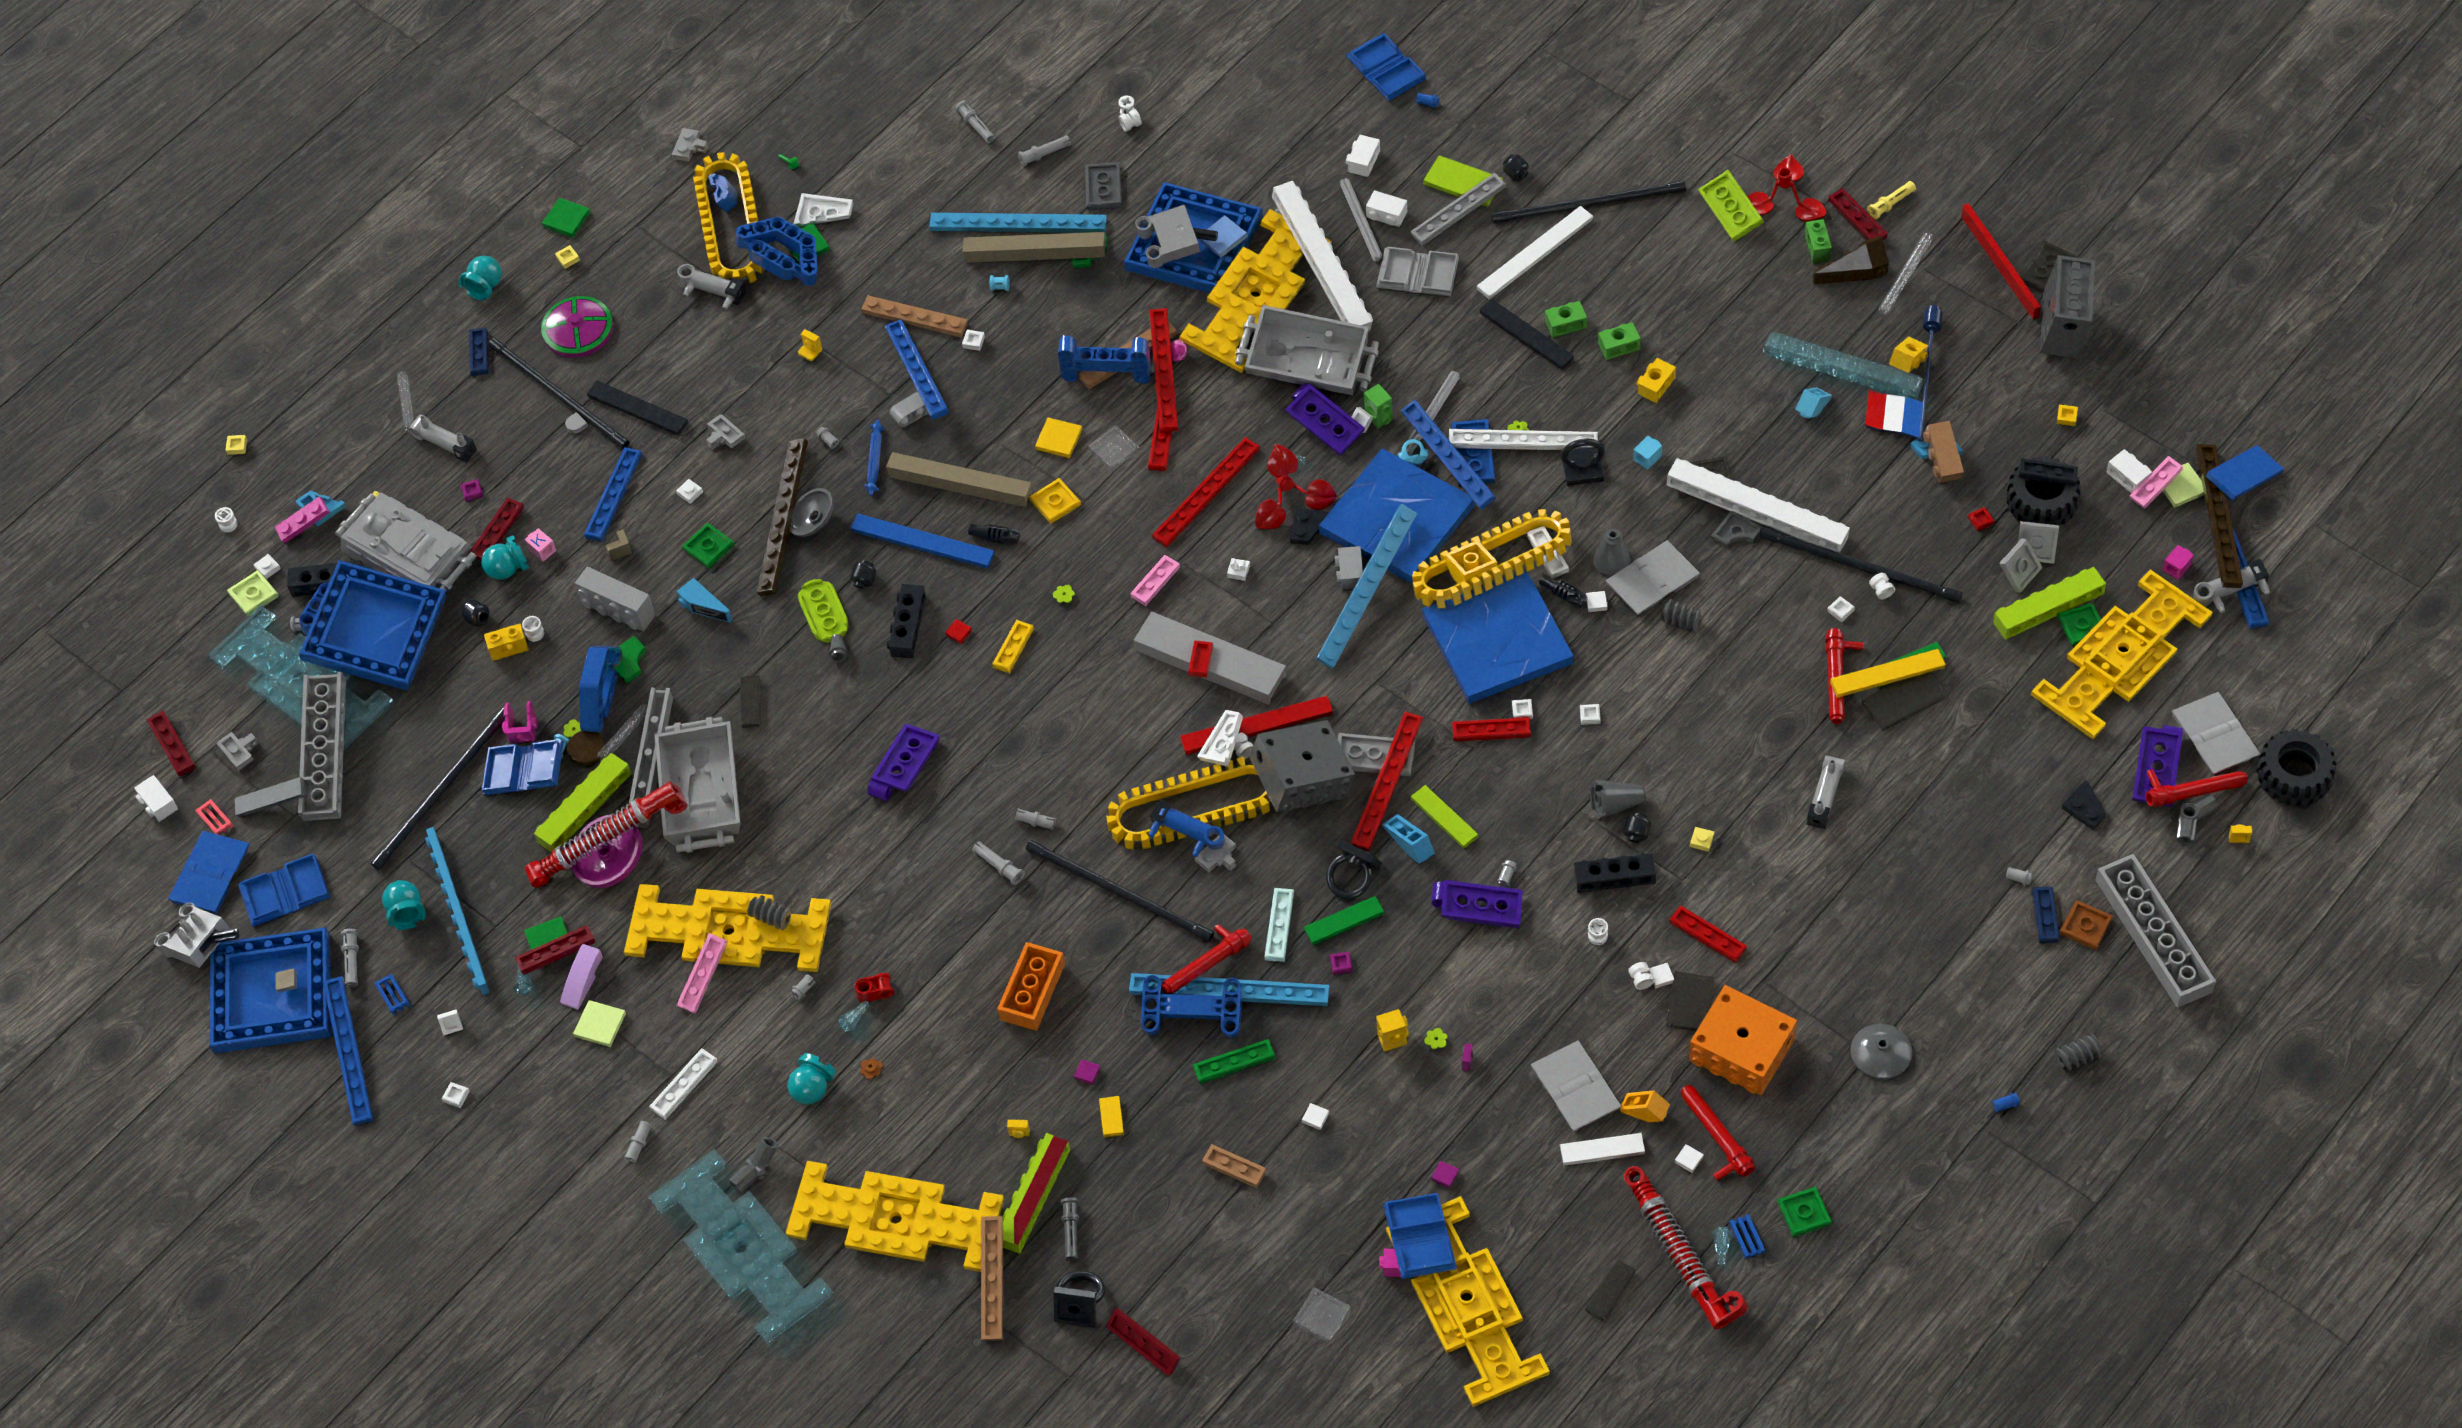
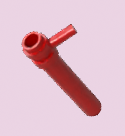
M1832 628L1825 635V652L1828 660L1829 719L1833 724H1840L1845 718L1844 696L1837 698L1830 680L1831 678L1843 675V654L1845 648L1863 650L1864 643L1844 641L1842 630Z
M2151 769L2146 773L2153 788L2146 792L2145 797L2147 804L2150 807L2156 808L2163 806V804L2170 805L2175 801L2242 787L2248 782V777L2245 772L2237 771L2174 786H2161L2154 770Z
M1217 924L1214 927V931L1224 937L1222 942L1163 981L1161 985L1162 992L1164 994H1174L1230 955L1233 956L1240 952V949L1249 946V943L1252 941L1249 932L1242 928L1230 933Z
M1691 1085L1683 1087L1680 1091L1682 1093L1681 1097L1727 1156L1726 1159L1729 1164L1713 1174L1716 1181L1718 1182L1734 1170L1737 1174H1741L1742 1177L1750 1175L1756 1167L1752 1158L1747 1156L1746 1150L1738 1145L1696 1088Z

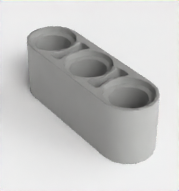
M918 392L895 404L890 409V415L900 427H906L928 414Z

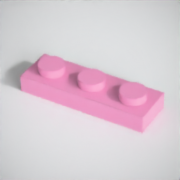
M2168 456L2131 493L2130 499L2145 509L2184 470L2183 466Z
M1164 555L1130 593L1131 598L1147 606L1178 571L1180 563Z

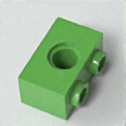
M1824 219L1806 222L1805 239L1812 263L1830 261L1832 247Z
M1580 301L1570 302L1563 306L1545 310V322L1552 338L1587 328V316Z
M1633 322L1598 333V344L1606 360L1640 350L1641 338Z
M1379 384L1364 392L1365 411L1374 417L1371 422L1377 428L1389 424L1393 420L1392 398Z

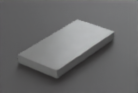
M1338 734V742L1353 771L1380 773L1394 738ZM1415 741L1401 776H1411Z

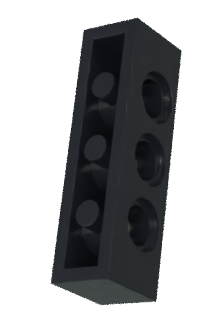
M361 560L347 562L364 567ZM337 563L288 568L287 587L291 596L302 597L315 594L321 584L330 582Z
M902 584L901 590L897 592L898 604L893 610V617L895 619L890 624L891 638L887 639V649L890 650L891 657L914 658L926 599L924 585Z
M1640 853L1635 856L1622 855L1617 858H1600L1592 861L1581 860L1574 863L1577 893L1656 884L1653 853Z

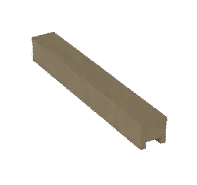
M1104 232L966 237L963 241L962 252L964 253L966 263L1105 257L1106 240Z
M892 452L886 466L890 478L1027 507V500L1029 495L1031 496L1032 494L1031 482Z

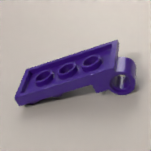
M1303 383L1291 396L1294 401L1285 409L1294 420L1339 456L1365 431V427L1307 383ZM1309 406H1315L1317 408L1316 411L1312 413L1308 412L1306 409ZM1322 417H1329L1330 421L1324 424L1320 422V419ZM1340 427L1344 432L1338 435L1334 433V430Z
M905 723L871 776L867 794L888 801L893 788L904 792L910 789L940 741V735ZM914 743L919 744L917 747H911V746H909V745H912V744H914ZM905 757H909V758H910V759L907 760V761L901 760V758H905ZM896 770L901 771L900 774H893L892 772Z
M2163 725L2162 729L2143 726L2132 801L2147 803L2145 795L2152 787L2149 785L2150 780L2146 772L2153 769V763H2160L2163 766V769L2159 771L2153 769L2161 786H2174L2176 784L2183 728ZM2162 745L2165 747V751L2162 753L2157 752L2154 747ZM2163 804V806H2167V807H2172V805H2173V804H2170V805H2164V804Z
M1444 880V882L1433 884L1431 904L1436 908H1442L1441 916L1450 920L1519 928L1523 890ZM1463 898L1467 901V904L1461 905L1457 902V899ZM1484 901L1487 906L1479 907L1476 902ZM1502 903L1506 906V909L1500 910L1496 905Z

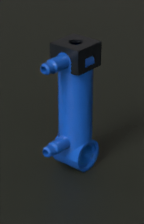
M1158 800L1150 816L1151 822H1153L1149 832L1150 837L1155 836L1160 826H1166L1198 841L1192 854L1194 857H1198L1205 844L1210 849L1217 850L1222 848L1225 843L1224 833L1221 828L1211 826L1175 810L1171 805ZM1214 834L1220 836L1217 841H1211L1210 837Z

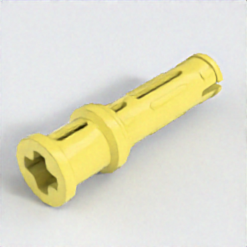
M1908 181L1887 197L1879 198L1878 202L1867 207L1869 215L1877 220L1881 214L1889 212L1894 204L1914 192L1916 186L1913 182Z

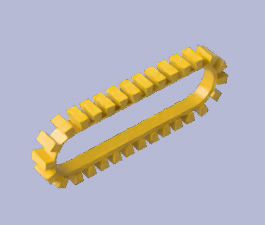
M724 152L717 153L719 160L712 162L711 158L707 156L703 159L705 169L697 165L694 170L696 177H693L711 272L714 276L730 280V278L741 280L740 278L747 276L749 282L752 283L757 280L755 271L762 274L765 270L764 268L752 261L744 268L735 270L728 269L721 264L706 186L708 175H711L713 172L721 169L734 171L739 178L747 224L757 222V210L747 164L745 161L740 163L739 156L733 153L729 161L726 160Z
M1546 509L1538 510L1539 517L1533 519L1529 512L1523 514V523L1519 517L1513 519V528L1509 521L1502 524L1503 533H1501L1499 526L1493 528L1492 538L1488 531L1481 534L1482 542L1478 536L1472 538L1471 543L1478 540L1487 551H1490L1542 526L1551 528L1558 533L1551 541L1448 589L1436 590L1426 585L1432 577L1449 570L1445 559V554L1448 553L1447 550L1440 553V562L1437 555L1431 557L1430 567L1423 561L1418 565L1419 572L1414 571L1412 575L1413 588L1417 600L1422 598L1423 605L1430 607L1433 600H1436L1438 608H1446L1445 600L1452 599L1456 606L1462 603L1461 594L1465 601L1472 598V589L1475 596L1481 594L1482 584L1485 590L1488 591L1493 588L1492 580L1496 586L1503 583L1502 575H1504L1506 581L1513 579L1512 570H1514L1516 576L1524 574L1523 565L1527 572L1534 569L1533 560H1535L1537 567L1545 564L1544 555L1548 562L1554 560V550L1561 556L1566 552L1565 545H1571L1572 538L1568 519H1562L1561 513L1557 511L1552 513L1551 518L1547 517ZM1468 541L1461 543V547L1469 544ZM1458 546L1452 547L1450 550L1454 551L1458 549Z
M1244 757L1236 759L1237 768H1233V760H1230L1229 765L1225 766L1226 771L1222 772L1221 765L1216 764L1213 765V775H1210L1209 767L1201 769L1203 778H1198V770L1190 772L1191 781L1187 782L1185 773L1178 775V785H1175L1174 777L1167 778L1168 788L1165 789L1163 788V781L1160 780L1155 782L1156 791L1152 792L1151 783L1143 785L1144 795H1140L1139 787L1131 789L1132 798L1128 799L1125 791L1118 794L1120 806L1112 801L1108 806L1109 816H1106L1108 829L1112 832V838L1117 844L1125 837L1124 841L1127 849L1134 850L1135 841H1142L1143 849L1150 848L1149 838H1152L1149 836L1150 829L1132 832L1121 825V816L1127 809L1242 775L1258 774L1253 765H1245ZM1265 791L1256 799L1193 816V818L1209 824L1208 821L1212 820L1213 826L1220 828V818L1224 817L1225 826L1233 824L1232 814H1236L1237 822L1245 820L1244 811L1248 810L1249 819L1256 817L1257 807L1260 808L1264 815L1270 811L1267 800H1271ZM1160 826L1158 832L1153 837L1154 845L1163 844L1161 837L1163 834L1166 836V843L1174 841L1173 831L1175 830L1166 826ZM1177 832L1178 839L1186 837V835Z

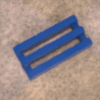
M392 974L374 983L392 1015L396 1014L395 1011L403 1010L404 1006H410ZM387 981H392L403 1000L399 1003ZM380 985H385L396 1004L395 1006L391 1005Z
M1749 1214L1745 1215L1744 1218L1739 1217L1735 1221H1729V1225L1745 1259L1765 1253V1248ZM1744 1223H1747L1758 1250H1756ZM1737 1225L1740 1226L1745 1236V1239L1751 1249L1750 1253H1748L1747 1248L1736 1227Z

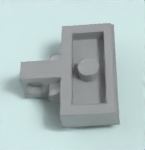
M682 128L672 152V158L689 162L693 153H706L708 149L707 142L699 139L700 133L698 130Z
M722 414L707 423L712 433L706 441L707 446L712 450L725 443L730 448H733L745 439V434Z
M231 732L219 740L217 745L239 771L254 760L250 752L259 742L252 733L244 739H237Z
M1218 835L1213 841H1217L1220 836ZM1224 835L1225 843L1222 848L1213 850L1207 846L1199 853L1198 857H1195L1196 863L1209 873L1217 865L1219 867L1223 865L1230 871L1236 867L1235 860L1231 857V852L1236 848V843L1226 835Z

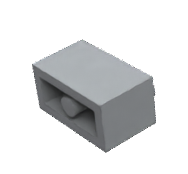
M1360 546L1338 548V556H1335V565L1340 568V571H1336L1337 583L1341 582V590L1354 589L1363 573Z

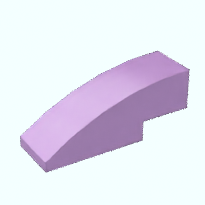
M585 944L581 945L567 977L560 1004L577 1010L580 1008L596 978L594 973L603 958L599 949Z

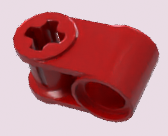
M880 973L875 976L858 979L855 983L858 1001L868 1003L893 996L895 992L890 984V974Z

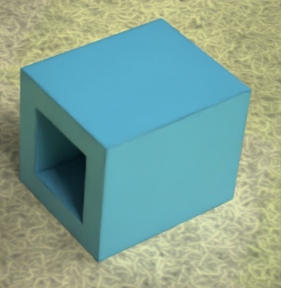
M1649 436L1633 449V460L1647 470L1662 456V445L1658 440L1652 439Z

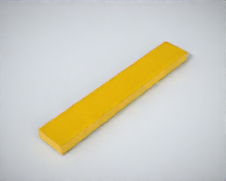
M1935 649L1831 678L1830 683L1837 698L1943 669L1946 664L1939 650Z

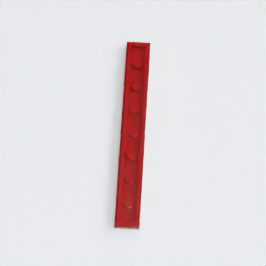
M1970 204L1963 205L1962 219L2031 318H2038L2040 304Z
M1167 308L1149 310L1160 433L1178 431L1168 312Z
M1245 437L1152 534V539L1167 548L1260 450V446Z
M1326 695L1243 718L1238 733H1244L1249 738L1261 733L1333 714V710ZM1215 726L1181 735L1180 739L1185 755L1201 751Z
M1404 712L1351 841L1352 846L1364 851H1370L1422 724L1423 717Z

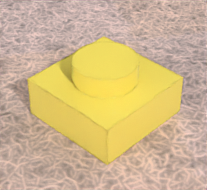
M570 245L555 253L557 260L564 269L580 261L579 256Z
M246 435L227 436V455L245 454L247 445Z
M1695 827L1690 847L1709 852L1714 838V831Z

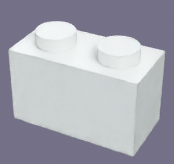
M1359 135L1357 141L1353 142L1351 154H1348L1346 158L1348 172L1366 177L1369 176L1380 152L1379 139Z
M1375 190L1366 205L1367 218L1384 222L1391 226L1400 227L1407 213V200Z
M2124 449L2108 462L2106 473L2132 493L2152 472L2146 465L2139 462L2133 454L2128 453Z
M154 775L134 787L138 794L135 796L141 805L145 804L147 806L145 810L151 818L155 816L158 822L178 810L172 797Z

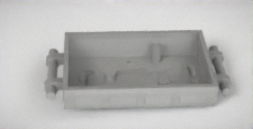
M1262 305L1257 324L1254 323V316H1248L1247 322L1243 326L1244 333L1240 347L1235 354L1237 356L1236 365H1242L1243 359L1247 358L1245 364L1246 373L1301 385L1307 383L1314 388L1349 395L1354 394L1356 383L1360 381L1359 389L1361 391L1367 390V386L1372 379L1370 375L1373 364L1379 353V342L1372 341L1371 347H1367L1369 327ZM1251 332H1255L1250 350H1247ZM1367 355L1364 373H1359L1363 357Z
M370 493L366 499H362L359 507L346 521L340 524V528L335 532L341 538V552L355 561L361 560L365 567L446 591L452 588V584L465 569H469L472 561L476 558V555L470 552L473 547L463 538L451 531L448 532L444 527L432 520L426 519L425 516L411 508H407L401 502L383 493H380L377 497Z
M707 717L706 720L684 724L679 722L674 723L673 726L665 727V733L655 734L659 787L669 781L673 782L681 789L688 807L678 814H671L664 808L661 809L664 838L673 845H676L677 853L684 851L690 853L695 849L718 845L719 847H724L726 844L735 843L733 835L739 834L741 820L730 721L723 722L722 717Z

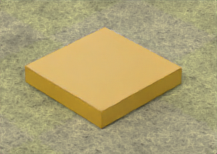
M1047 418L1035 449L1070 458L1082 432V426Z
M1060 478L1029 496L1030 501L1050 524L1081 505V501Z

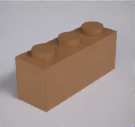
M1950 421L1929 424L1923 433L1925 443L1929 445L1928 455L1929 459L1933 460L1934 476L1938 478L1939 483L1961 479L1964 470Z

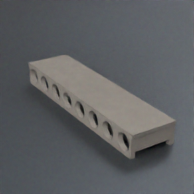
M1151 611L1134 639L1136 651L1188 672L1194 640L1213 642L1214 647L1208 676L1204 679L1265 704H1270V699L1281 680L1286 677L1285 665Z
M341 672L333 675H304L300 777L304 779L305 797L299 798L298 814L303 821L341 818L346 678Z

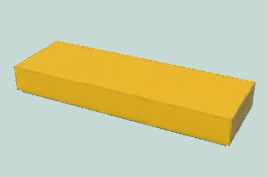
M1019 620L1015 621L992 663L993 668L1007 673L1011 672L1034 630L1033 625Z

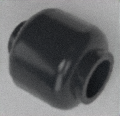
M1511 154L1503 162L1504 173L1513 181L1523 180L1529 174L1527 171L1529 164L1518 154Z
M860 560V562L853 565L850 580L854 583L855 587L864 589L873 585L877 572L874 564Z
M470 600L463 606L462 618L467 623L479 627L484 625L489 619L490 611L485 604L477 600Z
M1633 813L1626 818L1623 833L1628 837V841L1640 843V840L1648 838L1651 822L1647 819L1646 815Z

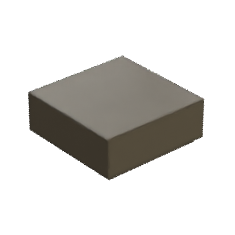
M294 968L276 973V991L278 993L297 989V971Z

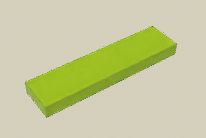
M1426 785L1411 796V800L1463 849L1478 838V834Z

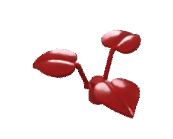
M1792 154L1783 159L1774 169L1773 175L1777 181H1775V187L1770 197L1764 192H1754L1747 196L1759 215H1765L1774 208V204L1771 201L1774 199L1778 186L1783 189L1791 187L1796 202L1799 205L1795 209V214L1800 220L1814 221L1826 215V209L1820 201L1814 198H1806L1803 202L1799 200L1794 182L1803 177L1804 170Z
M1275 444L1268 459L1267 468L1269 473L1276 477V483L1279 486L1277 489L1278 503L1273 499L1265 500L1257 510L1255 526L1258 529H1275L1283 524L1286 512L1280 507L1282 504V491H1289L1295 487L1307 495L1305 504L1315 510L1324 509L1335 501L1337 494L1333 487L1322 479L1311 482L1308 486V491L1296 485L1289 474L1296 472L1298 469L1297 457L1288 448Z

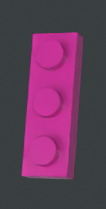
M319 496L275 526V529L281 541L286 543L330 512L324 500Z

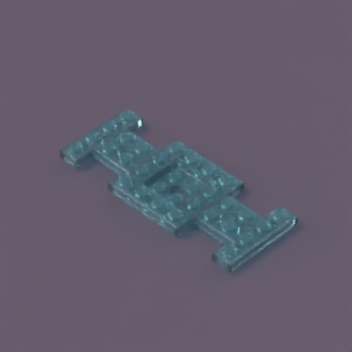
M261 605L208 656L210 660L221 668H224L236 656L254 668L258 673L247 683L248 687L302 725L304 675H333L340 671L301 661L299 652L306 637L299 633L289 644L281 642L265 630L276 617ZM303 672L302 676L294 677L296 673ZM341 672V673L343 674V676L346 678V681H347L351 676H353V675H350V674ZM346 688L343 751L394 703L391 697L378 689L365 702Z
M714 1149L648 1196V1198L660 1214L677 1202L698 1226V1229L683 1239L684 1243L730 1300L746 1289L751 1291L769 1313L767 1317L753 1326L759 1336L768 1344L834 1294L821 1277L803 1289L788 1271L783 1262L798 1252L797 1248L750 1191L732 1203L712 1178L727 1167L726 1162ZM746 1245L747 1249L744 1252L739 1253L736 1251L738 1246Z

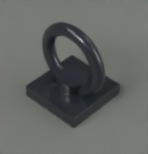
M1589 438L1578 439L1570 442L1562 449L1560 456L1563 462L1567 486L1604 481L1601 459L1605 454V448L1601 442ZM1581 446H1592V448H1584V449H1576V450H1573V449H1575V448H1577V447H1581Z
M1339 840L1336 847L1344 854L1337 856L1329 864L1326 872V882L1331 892L1337 897L1354 899L1363 895L1371 884L1372 870L1370 866L1379 870L1382 862L1374 855ZM1348 861L1357 867L1363 868L1364 881L1358 889L1349 892L1343 891L1335 884L1334 872L1342 862Z
M1074 1271L1064 1275L1058 1281L1053 1292L1054 1322L1095 1328L1097 1322L1096 1304L1101 1301L1105 1294V1285L1102 1279L1088 1271ZM1085 1279L1096 1285L1097 1292L1064 1287L1070 1281Z

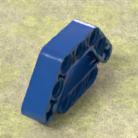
M781 217L741 225L736 229V245L739 248L750 251L749 258L753 263L783 280H791L795 276L806 286H812L816 283L817 255L816 241L813 235ZM777 241L798 253L800 265L795 263L791 257L766 243Z
M600 645L589 647L579 685L581 731L600 733L603 729V717L607 718L609 715L617 683V671L613 670V666L620 661V647Z

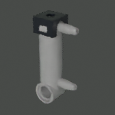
M683 264L677 270L680 284L685 288L684 297H688L693 289L697 288L725 297L726 300L722 308L727 310L732 303L739 305L746 294L745 284L742 280L732 278L730 281L695 270L690 264Z
M419 415L408 428L409 433L418 440L425 439L452 452L457 459L465 463L477 451L473 439L461 433L454 434L433 424L424 415Z
M2258 559L2248 563V567L2240 569L2243 580L2242 588H2222L2221 579L2217 578L2210 582L2198 583L2194 589L2193 599L2204 607L2213 601L2219 612L2224 613L2225 608L2221 597L2252 585L2255 587L2259 586L2264 595H2269L2270 591L2267 585L2269 574L2262 560ZM2200 592H2205V593H2207L2208 595L2205 596V597H2203V596H2200L2199 593H2200Z
M1825 756L1815 795L1807 814L1806 825L1826 829L1838 783L1844 770L1845 760Z

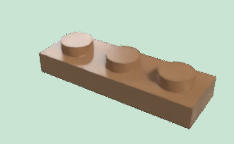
M1212 1144L1202 1160L1203 1165L1255 1188H1258L1266 1173V1168Z

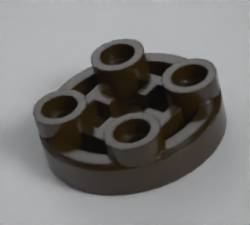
M579 731L570 738L567 744V752L570 759L576 764L584 765L586 768L592 767L607 751L604 738L598 732Z

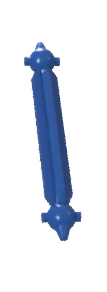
M878 419L874 424H870L873 432L870 440L867 472L868 484L864 485L870 496L874 492L879 491L876 483L878 481L882 440L880 432L884 431L885 428L882 427Z

